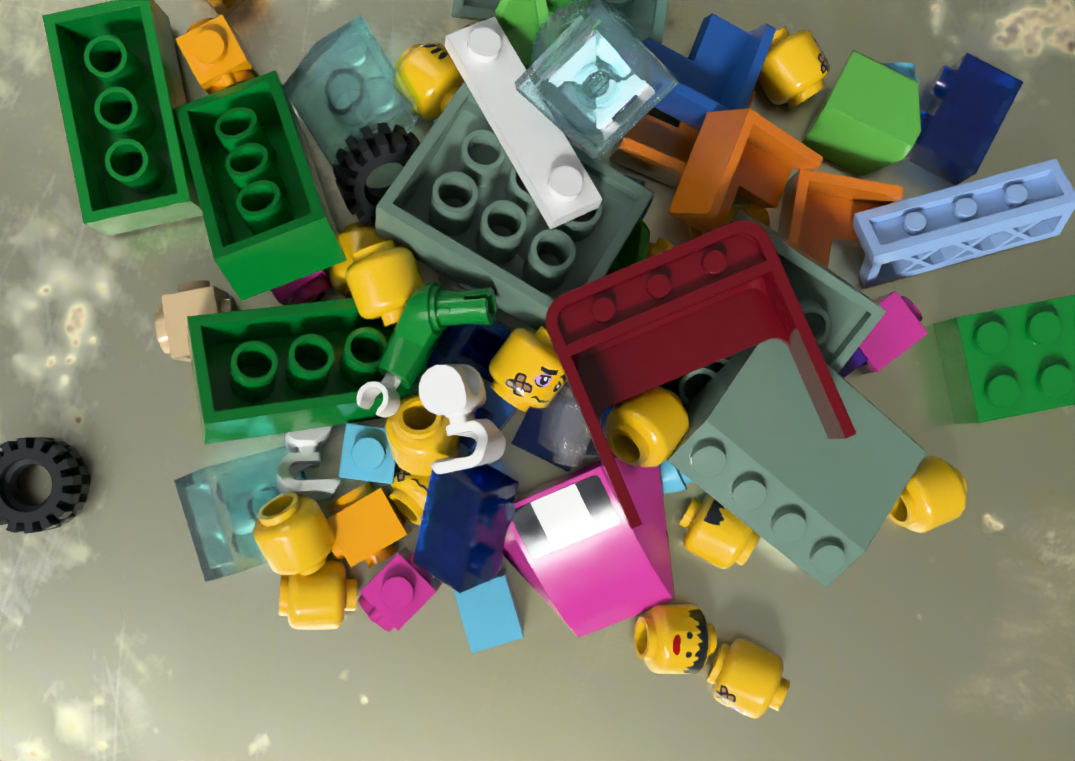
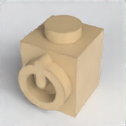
M206 280L181 283L178 285L177 293L161 295L162 304H158V310H156L154 319L155 331L163 352L170 354L172 359L191 362L188 345L187 316L239 311L235 299L229 298L227 292L215 286H210V281Z

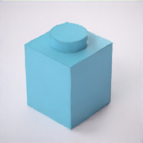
M346 423L339 477L393 484L395 471L399 466L392 458L385 428Z
M489 564L462 573L464 582L457 583L453 591L471 653L524 638V627L507 569L495 572L493 564Z

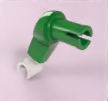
M435 281L425 283L415 289L400 313L379 363L378 371L384 378L381 383L372 381L364 384L358 391L357 405L361 408L369 409L374 404L377 395L382 392L383 401L380 407H378L376 415L383 418L395 415L400 407V396L396 391L398 386L410 389L434 352L447 326L457 324H494L495 316L489 315V313H497L494 290L491 287L470 290H446Z

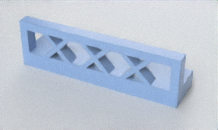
M1055 158L855 213L852 227L865 253L859 273L861 283L865 289L1058 236L1075 210V190Z

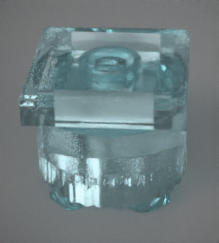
M574 0L572 3H568L565 8H558L555 14H550L547 22L542 23L541 31L536 33V40L532 46L533 54L531 55L533 64L515 82L516 90L595 162L679 84L675 75L642 43L632 22L626 18L625 14L617 11L615 6H608L606 2L601 0Z

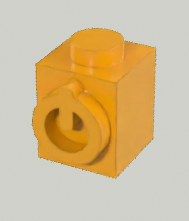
M223 14L216 18H204L193 23L188 28L187 33L175 39L198 83L209 95L260 76L241 39Z
M369 481L326 506L332 515L326 520L335 534L332 552L339 560L346 558L350 567L363 560L366 561L369 568L379 564L397 553L392 543L413 531L408 520L390 501L389 496L392 492L388 486L376 490L373 483Z

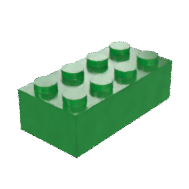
M113 0L42 15L83 223L110 236L203 216L175 107L186 104L170 20L165 12L154 0Z
M276 70L175 107L214 261L240 301L347 261L297 114Z
M1075 295L956 317L933 324L954 424L983 423L1075 405Z
M353 298L187 316L188 345L204 445L382 419L383 417L376 415L377 409L383 401L382 392L377 395L374 404L369 409L359 407L356 398L359 389L364 384L372 381L381 383L384 376L378 371V366L397 323L385 327L381 317L375 319L361 317ZM426 364L410 389L398 386L396 391L400 396V401L407 396L419 394L420 380L427 371Z

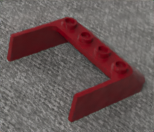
M742 220L729 223L558 296L548 308L546 314L548 336L625 520L631 529L642 525V522L600 426L599 417L601 413L610 406L759 343L776 339L787 345L828 439H846L857 434L773 242L765 229L754 222Z

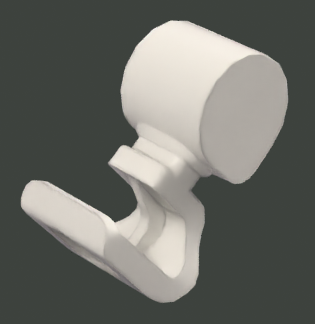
M467 364L435 365L429 368L423 374L419 383V397L422 404L429 412L436 415H445V417L449 418L450 424L446 426L447 436L471 437L477 442L476 448L470 456L462 458L448 457L435 460L431 463L434 472L444 474L497 461L504 453L506 447L505 437L492 421L488 419H475L474 414L486 402V391L480 373L474 367Z
M332 426L284 433L285 447L290 452L295 453L286 455L278 467L276 486L280 494L293 492L297 496L304 495L314 498L316 502L331 501L341 479L337 477L334 479L316 480L296 479L300 471L320 466L321 455L320 452L316 451L324 447L328 441Z

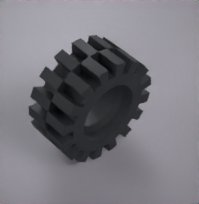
M377 123L378 133L374 134L368 125L362 127L360 131L363 138L357 141L351 134L345 139L349 151L339 148L335 155L339 164H333V173L336 178V185L347 209L352 215L356 214L358 220L364 224H367L371 219L374 227L376 206L391 185L383 188H370L366 185L368 176L376 168L387 163H399L404 167L420 145L418 138L411 131L408 134L403 126L395 124L393 131H391L387 123Z
M47 437L17 438V441H7L1 444L0 525L8 524L7 531L13 533L24 531V534L55 529L61 527L60 524L68 523L76 516L72 512L81 510L86 501L80 499L81 493H89L90 483L82 484L81 476L89 475L87 466H78L77 461L83 458L78 451H68L69 444L64 441H53L54 438ZM32 464L44 467L50 474L52 481L50 495L39 505L27 503L22 499L18 490L20 473Z

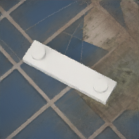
M495 16L446 35L445 48L549 228L553 229L599 208L603 200Z

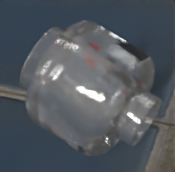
M565 383L551 403L541 410L537 440L542 447L553 452L552 461L570 467H583L585 459L597 458L599 456L569 385ZM612 406L606 408L599 417V423L606 440L608 437L606 419L613 410Z

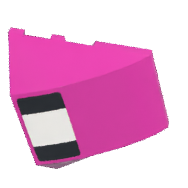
M613 454L642 522V525L633 529L628 526L601 461H597L521 495L515 496L514 494L472 512L467 517L580 638L646 612L658 604H666L675 599L669 537L666 529L663 502V483L661 482L659 465L647 468L631 466L622 462Z

